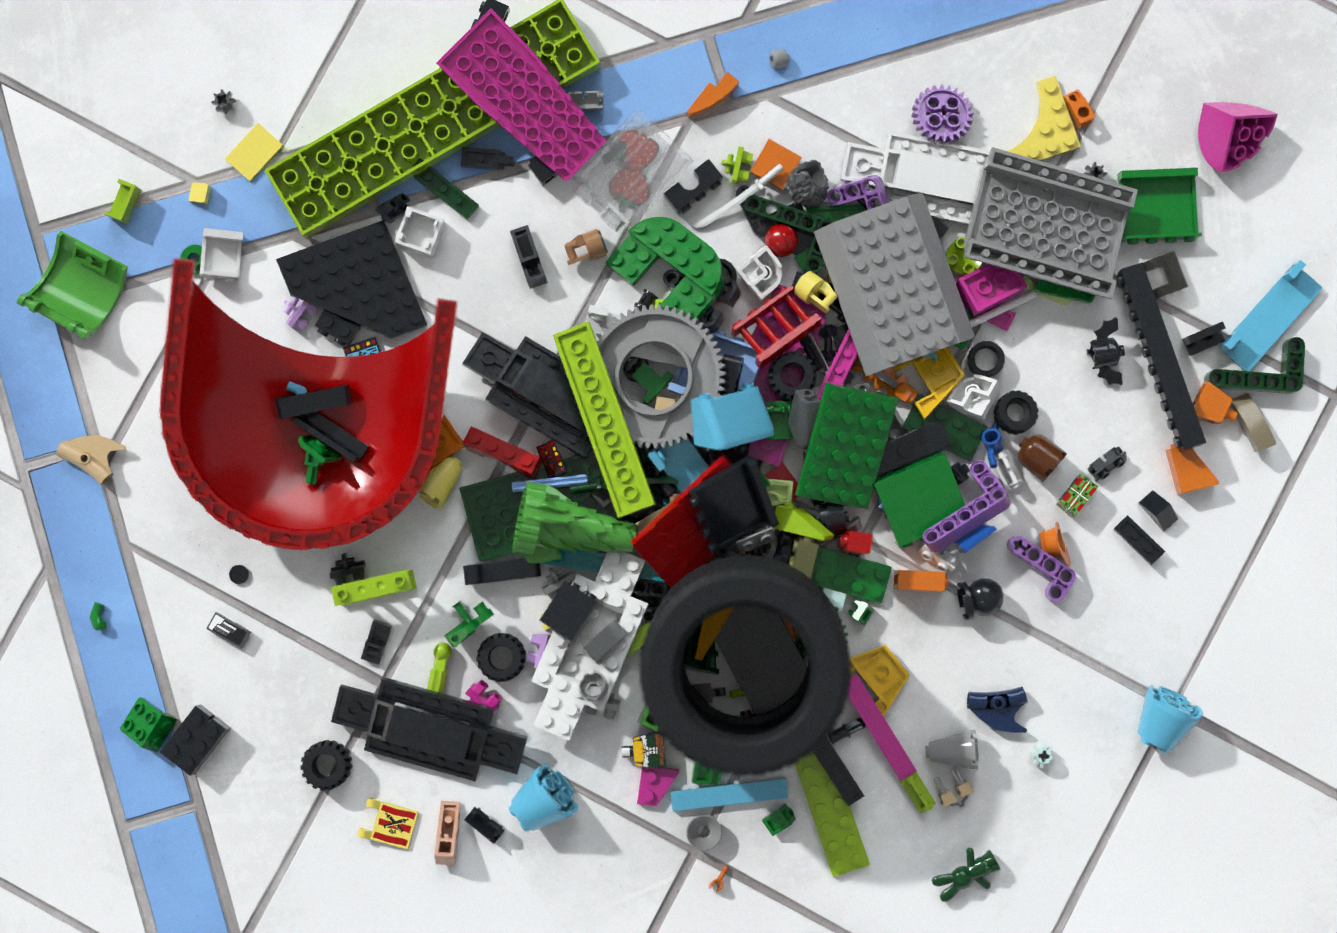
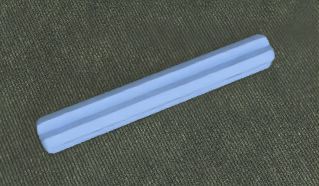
M584 474L512 482V491L523 492L526 482L547 484L553 488L587 484L588 477Z

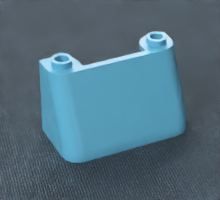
M752 382L743 383L739 387V392L719 397H711V394L703 393L699 394L698 398L691 399L694 445L711 449H727L774 435V427L760 390Z

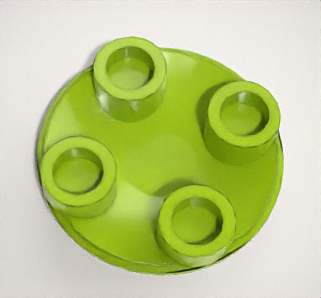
M961 237L950 244L946 252V258L950 269L954 273L965 276L981 268L983 263L965 258V238Z

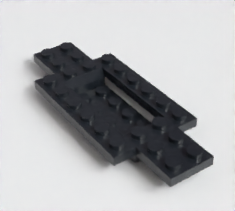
M482 332L462 365L494 384L485 400L585 459L592 444L561 357L527 336L524 337L518 348L514 351ZM512 391H515L516 393L527 398L528 400L532 401L533 403L549 411L550 413L554 414L555 416L559 417L560 419L564 420L565 422L569 423L570 425L576 427L579 430L577 431L572 427L566 425L565 423L561 422L560 420L556 419L555 417L551 416L545 411L539 409L538 407L534 406L533 404L529 403L528 401L524 400L518 395L512 393Z
M386 677L381 679L378 694L341 684L331 720L332 723L367 732L365 751L471 781H476L480 764L518 774L528 736L492 727L491 722L495 711L493 707ZM397 702L414 708L422 709L446 717L470 723V725L468 726L465 724L457 723L433 715L395 705V703Z

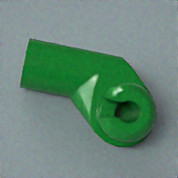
M94 602L90 621L95 630L104 631L107 627V622L102 620L100 616L104 605L98 602Z

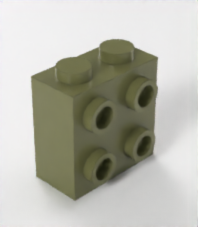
M799 535L795 537L792 546L794 556L790 555V567L798 569L810 579L819 547V539Z

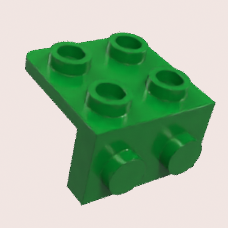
M139 697L121 725L120 730L141 748L158 752L177 719L173 715L159 711L147 700Z

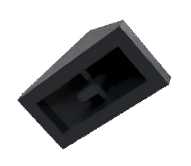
M1153 490L1138 502L1163 532L1178 520L1171 504Z

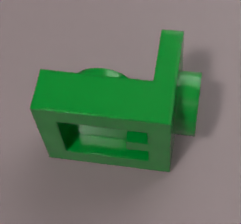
M784 803L779 809L764 817L762 822L771 835L774 836L791 826L796 818L793 810Z

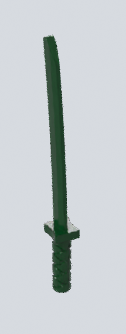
M670 476L646 477L649 485L679 483L678 480ZM596 479V482L570 486L571 494L591 490L601 492L607 486L605 481Z

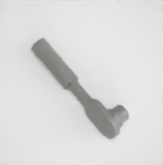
M859 516L846 523L847 530L853 527L856 531H860L863 528ZM836 537L825 541L820 540L819 547L824 548L834 541Z

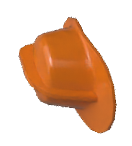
M1056 522L1054 528L1040 533L1041 546L1043 551L1052 557H1063L1067 566L1070 567L1071 561L1062 538L1059 523Z

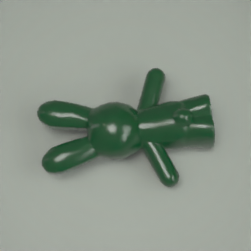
M968 848L966 850L967 866H960L952 873L937 875L932 878L931 882L934 886L953 883L941 892L940 899L942 902L950 901L961 889L970 887L973 880L985 889L991 887L990 883L983 877L999 871L1000 867L990 850H987L983 856L974 860V850Z

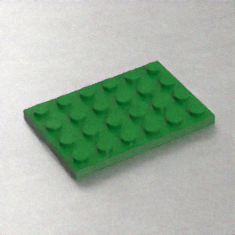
M826 382L795 495L868 510L874 489L873 483L877 478L898 398Z

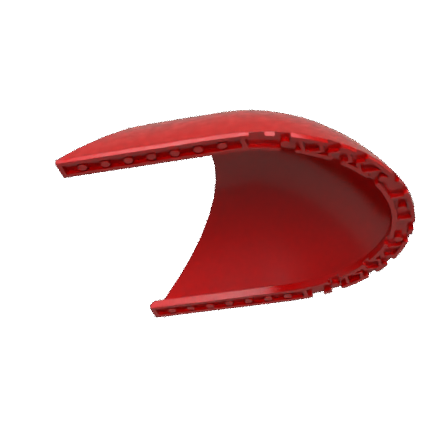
M173 258L159 414L162 424L161 432L165 440L168 457L178 478L187 487V491L196 502L198 501L208 514L230 530L233 529L248 539L252 538L262 542V544L283 549L309 550L342 546L362 539L392 521L416 496L430 472L436 455L458 301L438 298L434 324L421 335L393 349L356 357L315 355L279 345L245 328L214 304L195 283V261ZM289 381L304 386L307 392L349 384L352 404L318 412L369 445V450L360 463L352 462L337 452L342 456L340 462L325 463L322 467H319L317 483L314 485L306 483L308 465H304L306 451L300 447L298 439L303 435H313L292 422V417L277 419L272 399L296 395L286 390Z

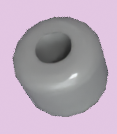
M784 49L772 50L769 55L771 67L773 69L787 67L790 61L789 54Z

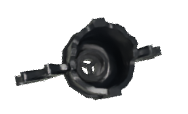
M1116 317L1109 321H1103L1101 328L1094 331L1097 337L1096 340H1092L1090 342V349H1086L1087 354L1091 355L1094 362L1092 370L1099 369L1097 376L1106 379L1109 385L1113 383L1123 384L1122 373L1110 369L1111 366L1118 365L1120 357L1125 356L1124 346L1119 345L1114 338H1108L1111 333L1118 330V318Z

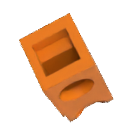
M1078 89L1063 96L1067 109L1075 121L1074 124L1077 130L1094 121L1096 116Z

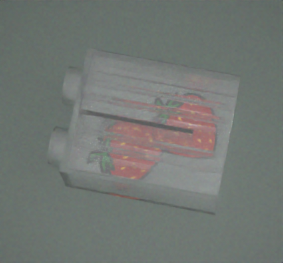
M637 107L574 175L573 180L577 185L572 191L588 206L594 200L597 201L606 210L600 216L601 219L614 231L618 232L622 226L629 231L694 160Z

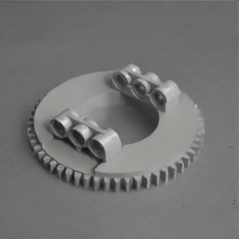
M650 304L649 310L645 305H642V311L635 307L634 313L628 309L627 316L620 313V320L614 317V324L607 322L609 329L601 328L604 334H596L599 338L597 343L634 445L638 442V447L642 448L646 444V448L650 449L653 444L654 448L658 449L659 444H661L662 448H666L667 443H669L673 447L674 441L681 444V438L688 441V435L693 436L691 399L698 398L699 394L709 393L711 397L721 396L720 392L725 391L721 384L726 383V380L722 379L726 372L721 371V369L725 368L726 365L720 363L724 360V357L718 356L722 350L720 348L715 349L719 343L717 341L711 342L714 339V335H708L710 330L708 328L702 330L704 324L701 322L697 325L698 319L695 317L691 320L692 315L688 313L685 316L684 310L678 313V309L674 307L670 312L668 305L663 310L660 304H658L656 310L653 304ZM646 344L655 345L684 358L688 369V382L683 395L674 405L660 411L627 397L622 387V370L626 360L636 349Z

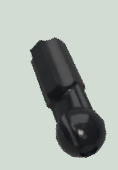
M782 530L778 532V543L776 552L773 555L775 561L789 564L792 544H794L796 537L794 533Z

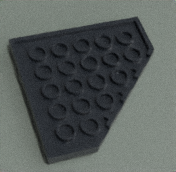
M383 220L276 259L289 294L296 299H301L310 305L329 311L338 317L359 324V326L380 333L390 339L427 326L418 300L386 223Z

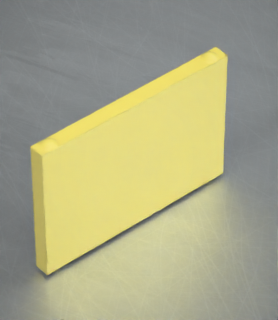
M257 123L231 153L226 156L225 160L251 182L274 155L282 149L283 144Z

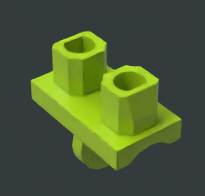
M738 147L735 162L733 161L734 155L728 154L727 160H721V165L725 166L724 173L730 174L731 168H734L731 184L748 182L750 171L741 170L740 165L741 163L751 165L753 159L752 153L744 151V147Z

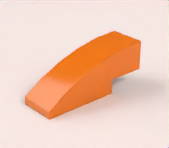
M727 72L716 87L709 83L687 110L686 116L692 118L701 115L721 104L737 89L740 81Z

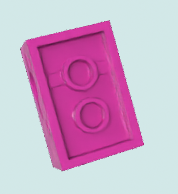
M989 264L959 278L956 283L959 294L973 318L1022 294L1028 287L1020 273Z

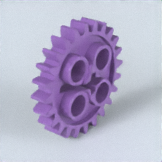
M943 84L940 85L939 89L933 85L932 91L926 88L925 94L920 92L919 98H916L915 104H913L911 117L915 118L913 124H918L916 131L922 130L921 137L927 134V141L934 138L935 144L938 140H941L942 145H944L946 140L952 144L954 138L959 141L961 136L964 137L966 135V131H969L970 124L973 122L971 117L974 112L970 111L973 105L967 104L969 98H962L964 92L957 94L958 88L951 91L950 85L947 89H944ZM929 104H934L936 107L933 108ZM948 104H953L955 107H949ZM930 121H934L938 125H932ZM949 121L955 122L956 125H951Z

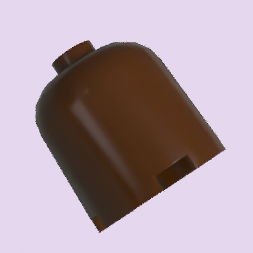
M1042 434L1033 435L1029 439L1025 437L1018 445L1021 447L1018 452V461L1041 483L1047 479L1067 455L1064 450Z

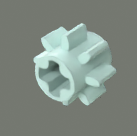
M1042 743L1040 748L1034 745L1035 751L1030 753L1035 758L1032 763L1040 762L1039 766L1041 768L1044 767V764L1051 766L1050 760L1055 758L1050 753L1053 748L1049 747L1046 749L1044 743ZM1039 754H1046V757L1039 758Z

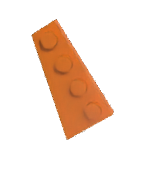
M445 415L442 416L437 451L431 469L447 457H452L465 448L462 443L463 440Z

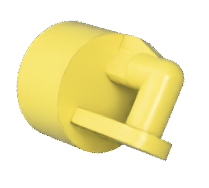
M812 271L805 272L794 286V294L807 304L812 303L824 313L830 310L829 306L837 298V294L832 290L831 286ZM821 293L826 296L823 301L818 298Z

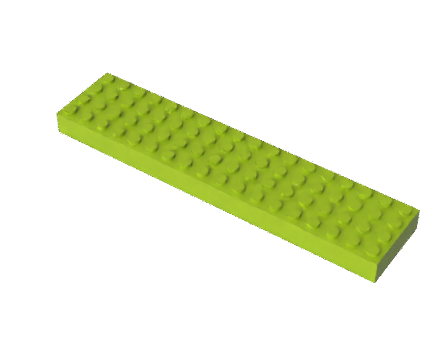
M556 0L510 27L536 54L563 89L601 68L600 60L564 0ZM439 68L264 171L302 236L308 239L413 178L414 175H418L428 167H432L461 150L462 147H466L494 131L500 125L479 108ZM419 158L423 160V162L414 166V164L418 161Z

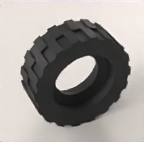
M1020 390L1007 392L998 400L993 410L994 420H996L997 426L1002 431L1014 435L1022 434L1036 423V419H1038L1039 410L1036 406L1037 403L1026 392H1021ZM1019 404L1024 409L1025 415L1021 421L1016 422L1009 418L1007 414L1009 405Z

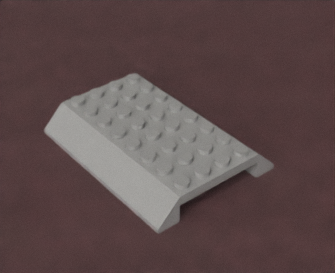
M992 147L981 171L964 241L965 258L1107 299H1113L1116 280H1113L1128 211L1134 208L1138 190Z
M923 193L894 200L833 222L814 231L866 377L975 338Z

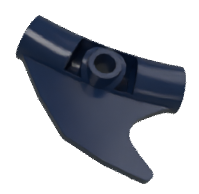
M1023 687L997 692H968L967 709H970L991 728L1011 733L1027 732V729L1016 723L1014 719L1016 712L1024 704L1028 703ZM999 700V705L995 706V701Z

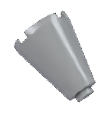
M976 730L966 731L929 742V746L925 747L926 758H930L931 762L978 769L979 765H975V761H979L977 738H973Z

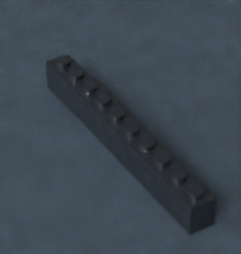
M1143 262L1122 268L1117 273L1116 280L1119 287L1122 286L1124 303L1128 304L1130 309V320L1135 323L1136 337L1138 340H1141L1143 346L1141 351L1143 357L1148 360L1149 374L1154 377L1155 391L1157 394H1160L1162 400L1160 405L1162 411L1167 414L1168 428L1173 431L1174 445L1176 448H1179L1180 452L1203 446L1207 442Z

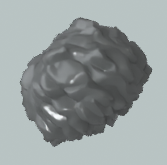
M817 160L804 161L803 164L795 167L791 171V175H788V181L784 183V187L789 191L788 193L794 201V205H801L806 208L821 205L825 201L827 189H829L828 178L824 174L821 163Z

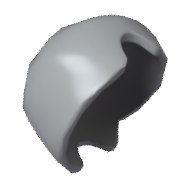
M594 670L593 673L583 676L578 690L583 699L589 702H596L607 694L608 683L603 674Z

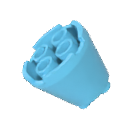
M1150 685L1145 694L1137 731L1141 736L1140 741L1149 746L1153 744L1160 751L1169 754L1170 750H1173L1203 716V710L1198 705L1193 707L1186 700L1187 697L1163 686L1156 689L1153 685Z
M542 764L535 769L512 798L509 811L513 816H516L521 828L528 832L529 830L535 831L571 817L578 811V804L574 802L572 795L575 792L563 774L558 770L554 772L549 768L548 764Z

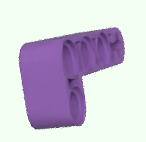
M1021 536L1011 537L1008 540L1007 549L1012 554L1051 578L1045 589L1046 598L1050 601H1061L1075 582V572ZM1019 541V546H1021L1022 548H1026V549H1025V550H1022L1021 548H1016V549H1014L1015 545L1013 544V542ZM1031 550H1034L1037 553V559L1035 561H1032L1029 558V552ZM1047 561L1053 563V569L1050 572L1045 568ZM1064 571L1070 575L1067 582H1064L1061 578ZM1054 587L1059 590L1057 598H1053L1051 595V590Z

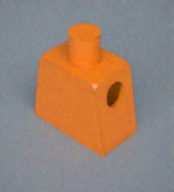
M1208 381L1202 383L1193 401V406L1199 420L1217 425L1223 419L1233 422L1238 412L1229 408L1233 400L1231 397Z

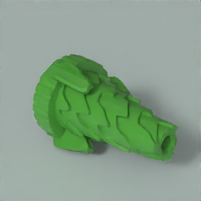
M526 482L517 516L512 552L515 555L524 556L528 563L560 560L561 553L559 549L576 552L577 549L588 552H632L634 547L631 540L636 537L637 524L619 521L611 516L596 513L595 509L577 506L578 503L571 502L569 498L547 484Z

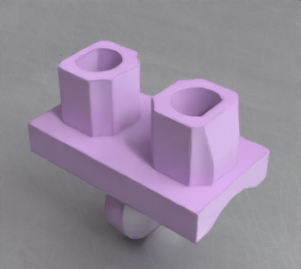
M293 298L291 303L285 300L284 303L288 307L284 313L289 315L294 310L286 324L303 330L308 323L300 317L303 311L313 316L318 308L303 300L296 307L299 301L296 298Z
M532 634L530 644L539 646L538 653L528 651L525 661L534 665V668L538 667L551 635Z

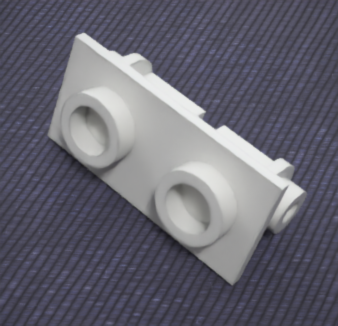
M1006 449L995 454L998 464L996 470L1006 491L1024 484L1009 450Z
M925 542L917 551L924 560L931 562L940 572H945L946 575L950 574L958 564L956 558L946 550L942 555L939 552H931Z

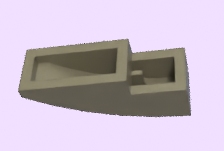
M1249 393L1234 398L1231 405L1234 411L1238 412L1237 419L1244 435L1248 436L1254 452H1259L1276 445V441L1263 415Z

